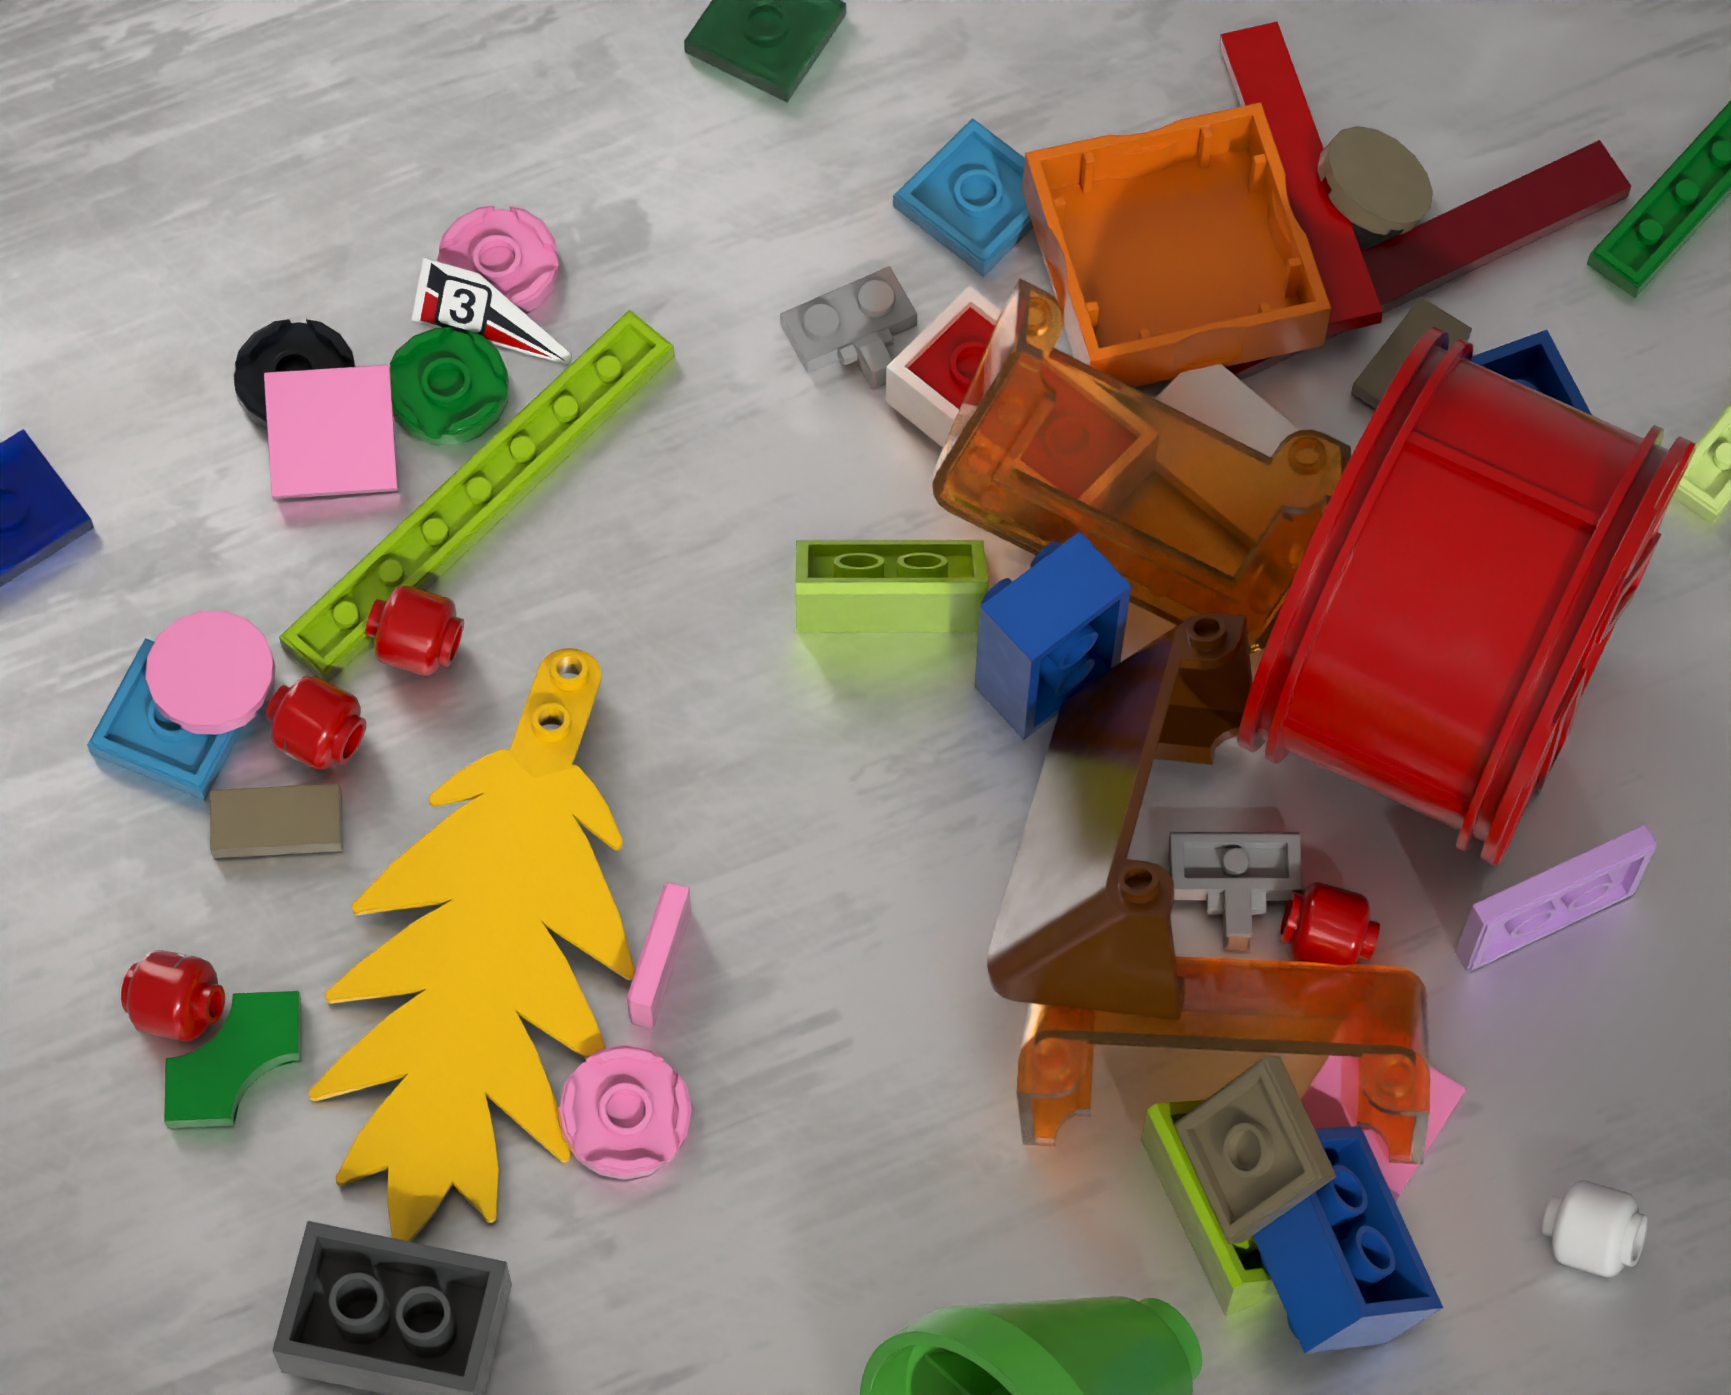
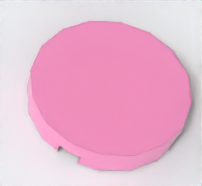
M494 206L476 208L457 218L443 234L439 245L437 262L479 273L525 314L538 308L550 295L559 273L554 237L542 220L525 209L511 206L510 211L504 209L494 210Z
M199 611L177 619L158 635L147 656L146 681L157 710L166 719L168 717L172 722L179 724L181 729L194 734H223L245 726L257 716L256 711L263 705L265 699L268 702L274 690L276 666L265 636L248 619L227 611Z
M623 1045L597 1051L586 1058L585 1062L572 1072L563 1087L558 1118L563 1140L577 1161L599 1175L622 1180L651 1175L672 1161L686 1140L692 1107L686 1083L678 1072L675 1073L673 1068L664 1062V1058L648 1049Z

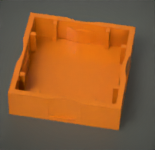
M1261 102L1180 119L1167 126L1145 133L1105 135L1025 152L1022 193L1078 371L1104 392L1110 393L1170 380L1183 372L1219 364L1229 367L1324 346L1331 306L1307 236L1291 210L1286 192V174Z

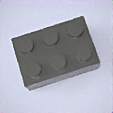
M307 1221L272 1350L281 1373L386 1395H485L512 1287L507 1262Z

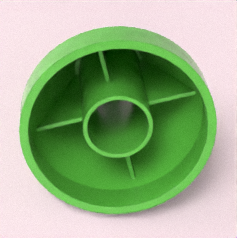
M1123 1296L951 1306L929 1312L880 1344L866 1364L862 1375L860 1395H1192L1193 1381L1198 1377L1202 1367V1353L1198 1339L1187 1320L1174 1307L1156 1298H1144L1137 1301Z

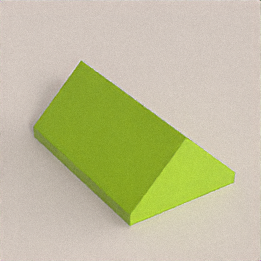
M796 540V632H978L981 601L988 592L984 540Z
M1205 1100L1155 1103L1146 1111L1141 1141L1225 1317L1278 1295L1272 1278L1262 1266L1260 1251L1253 1236L1243 1243L1228 1244L1173 1125Z

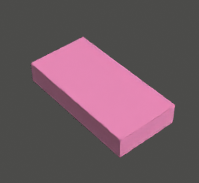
M667 882L666 886L663 885L627 996L629 1018L633 1024L654 1029L691 914L690 888L670 882Z

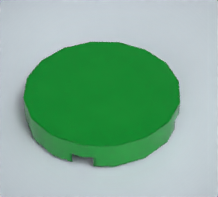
M434 328L414 335L397 349L390 362L393 417L395 421L412 437L433 445H458L482 436L498 422L508 402V372L499 350L482 335L468 331V334L453 332L452 328Z

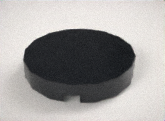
M290 319L274 321L254 332L239 349L234 372V385L238 403L248 418L268 431L264 373L355 367L353 352L340 333L322 322L306 319L307 323H291Z

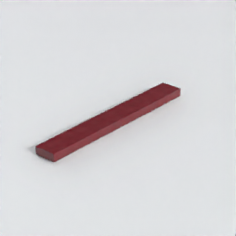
M1598 140L1426 221L1404 234L1397 235L1363 251L1362 255L1383 313L1628 197L1631 184L1605 146ZM1340 333L1326 336L1325 341ZM1302 351L1225 368L1242 381Z

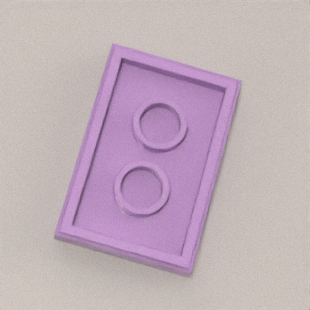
M1647 825L1639 826L1473 904L1455 951L1465 970L1470 969L1473 971L1634 895L1657 844Z

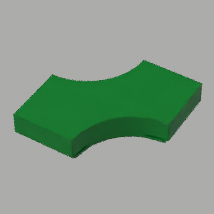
M299 991L233 993L229 1015L222 1028L208 1043L191 1053L166 1058L164 1122L167 1128L234 1126L239 1103L243 1095L260 1076L276 1067L301 1061V996Z

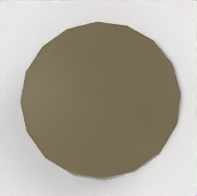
M1356 126L1341 130L1320 153L1318 164L1319 177L1321 182L1326 177L1327 183L1332 189L1327 196L1335 208L1352 223L1376 234L1388 235L1391 230L1400 231L1399 235L1412 230L1430 210L1433 191L1428 174L1416 156L1397 139L1376 129Z

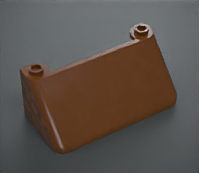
M1200 613L1189 617L1064 700L1059 710L987 954L990 983L994 991L1003 998L1025 1003L1180 1020L1186 991L1184 978L1177 974L1170 918L1175 897L1174 881L1169 872L1162 866L1148 861L1127 859L1154 759L1212 765L1216 747L1225 740L1237 737L1238 743L1239 727L1252 685L1247 619L1245 615Z

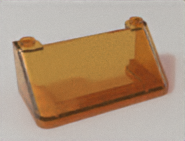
M1020 278L1004 303L935 466L932 487L933 495L938 504L949 513L1034 555H1037L1048 544L1054 541H1059L1063 544L1081 531L1131 585L1129 602L1175 625L1200 613L1245 615L1250 654L1263 650L1266 647L1280 609L1311 538L1351 458V446L1323 432L1313 429L1299 430L1289 434L1279 444L1273 455L1269 457L1054 348L1064 327V313L1059 301L1050 293Z
M1175 956L1177 974L1184 978L1186 991L1179 1021L1028 1003L1018 1060L1016 1091L1023 1145L1056 1146L1058 1131L1066 1120L1075 1115L1091 1116L1095 1044L1359 1057L1357 1126H1361L1362 1130L1371 1129L1381 1136L1388 1148L1389 1163L1423 1164L1430 1114L1428 998L1425 985L1419 976L1409 969L1383 965H1337L1316 962Z

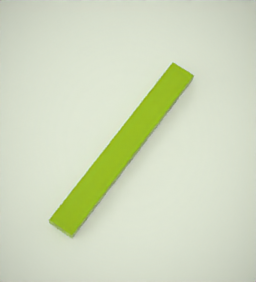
M629 309L279 636L281 646L316 677L330 682L375 639L365 635V629L371 608L376 599L387 602L392 591L401 585H409L426 591L675 356L674 346Z

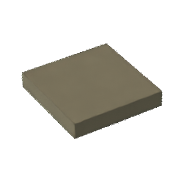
M1265 1056L1173 1124L1228 1244L1243 1243L1337 1177L1280 1056Z

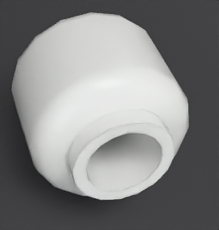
M1580 1180L1569 1187L1563 1198L1556 1196L1551 1198L1544 1215L1542 1232L1543 1235L1552 1237L1553 1255L1559 1263L1603 1277H1612L1617 1275L1625 1265L1629 1267L1636 1265L1645 1243L1648 1217L1639 1213L1638 1202L1632 1194L1590 1181Z

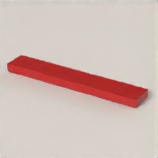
M1278 21L1220 34L1219 47L1240 106L1260 102L1262 104L1286 174V192L1291 210L1307 236L1331 306L1326 336L1382 323L1383 310L1351 222L1335 208L1327 196L1332 189L1328 185L1326 177L1322 182L1320 180L1318 164L1320 153L1324 148Z

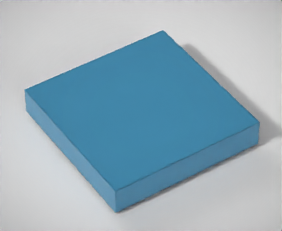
M973 118L893 195L894 208L983 277L1033 228L1022 193L1025 158Z
M145 638L87 744L88 749L92 755L205 800L244 726L223 734H194L181 729L179 724L172 722L168 717L166 719L157 710L146 681L147 656L155 642Z

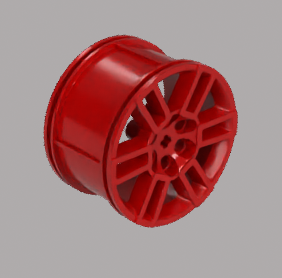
M1432 327L1423 334L1413 347L1389 385L1349 459L1317 525L1285 597L1257 668L1239 727L1238 745L1253 753L1259 750L1266 742L1265 758L1273 763H1280L1291 752L1460 831L1456 848L1461 851L1467 852L1476 839L1484 842L1480 859L1499 867L1536 790H1542L1570 733L1579 701L1612 631L1638 589L1662 535L1658 532L1671 499L1691 462L1697 444L1678 436L1668 450L1661 446L1665 432L1663 428L1654 425L1645 438H1641L1471 362L1473 344L1460 339L1448 350L1449 334L1436 327Z

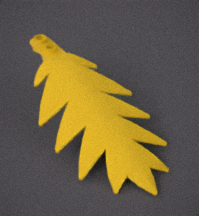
M560 649L550 653L542 660L510 750L503 748L478 759L458 771L429 796V804L432 807L469 799L473 800L454 811L394 860L352 904L354 915L444 904L411 923L356 964L326 991L325 999L328 1004L413 993L420 994L387 1016L344 1053L309 1090V1099L312 1102H317L404 1078L359 1132L341 1168L336 1174V1184L338 1186H345L351 1182L388 1169L387 1206L391 1235L394 1239L411 1242L433 1217L452 1184L487 1223L496 1221L499 1167L495 1136L486 1096L561 1163H567L570 1160V1150L563 1140L560 1128L558 1105L537 1050L519 1016L585 1059L601 1049H606L597 1022L569 963L547 928L625 980H632L635 974L620 914L589 840L577 823L578 821L613 850L618 851L622 848L623 839L609 806L588 776L578 766L573 765L601 684V669L598 662L590 654L579 649ZM566 673L577 674L578 676L573 678H565L561 675ZM548 724L560 725L559 728L553 730L546 729L542 726Z

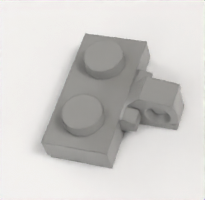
M888 266L780 313V324L807 374L837 360H840L844 366L856 362L871 390H875L886 385V367L893 361L887 347L894 344V335L917 326V312L891 267Z
M1170 832L1169 867L1170 875L1174 881V900H1206L1207 914H1222L1223 950H1250V937L1253 935L1252 915H1265L1266 901H1288L1292 892L1302 894L1300 832Z

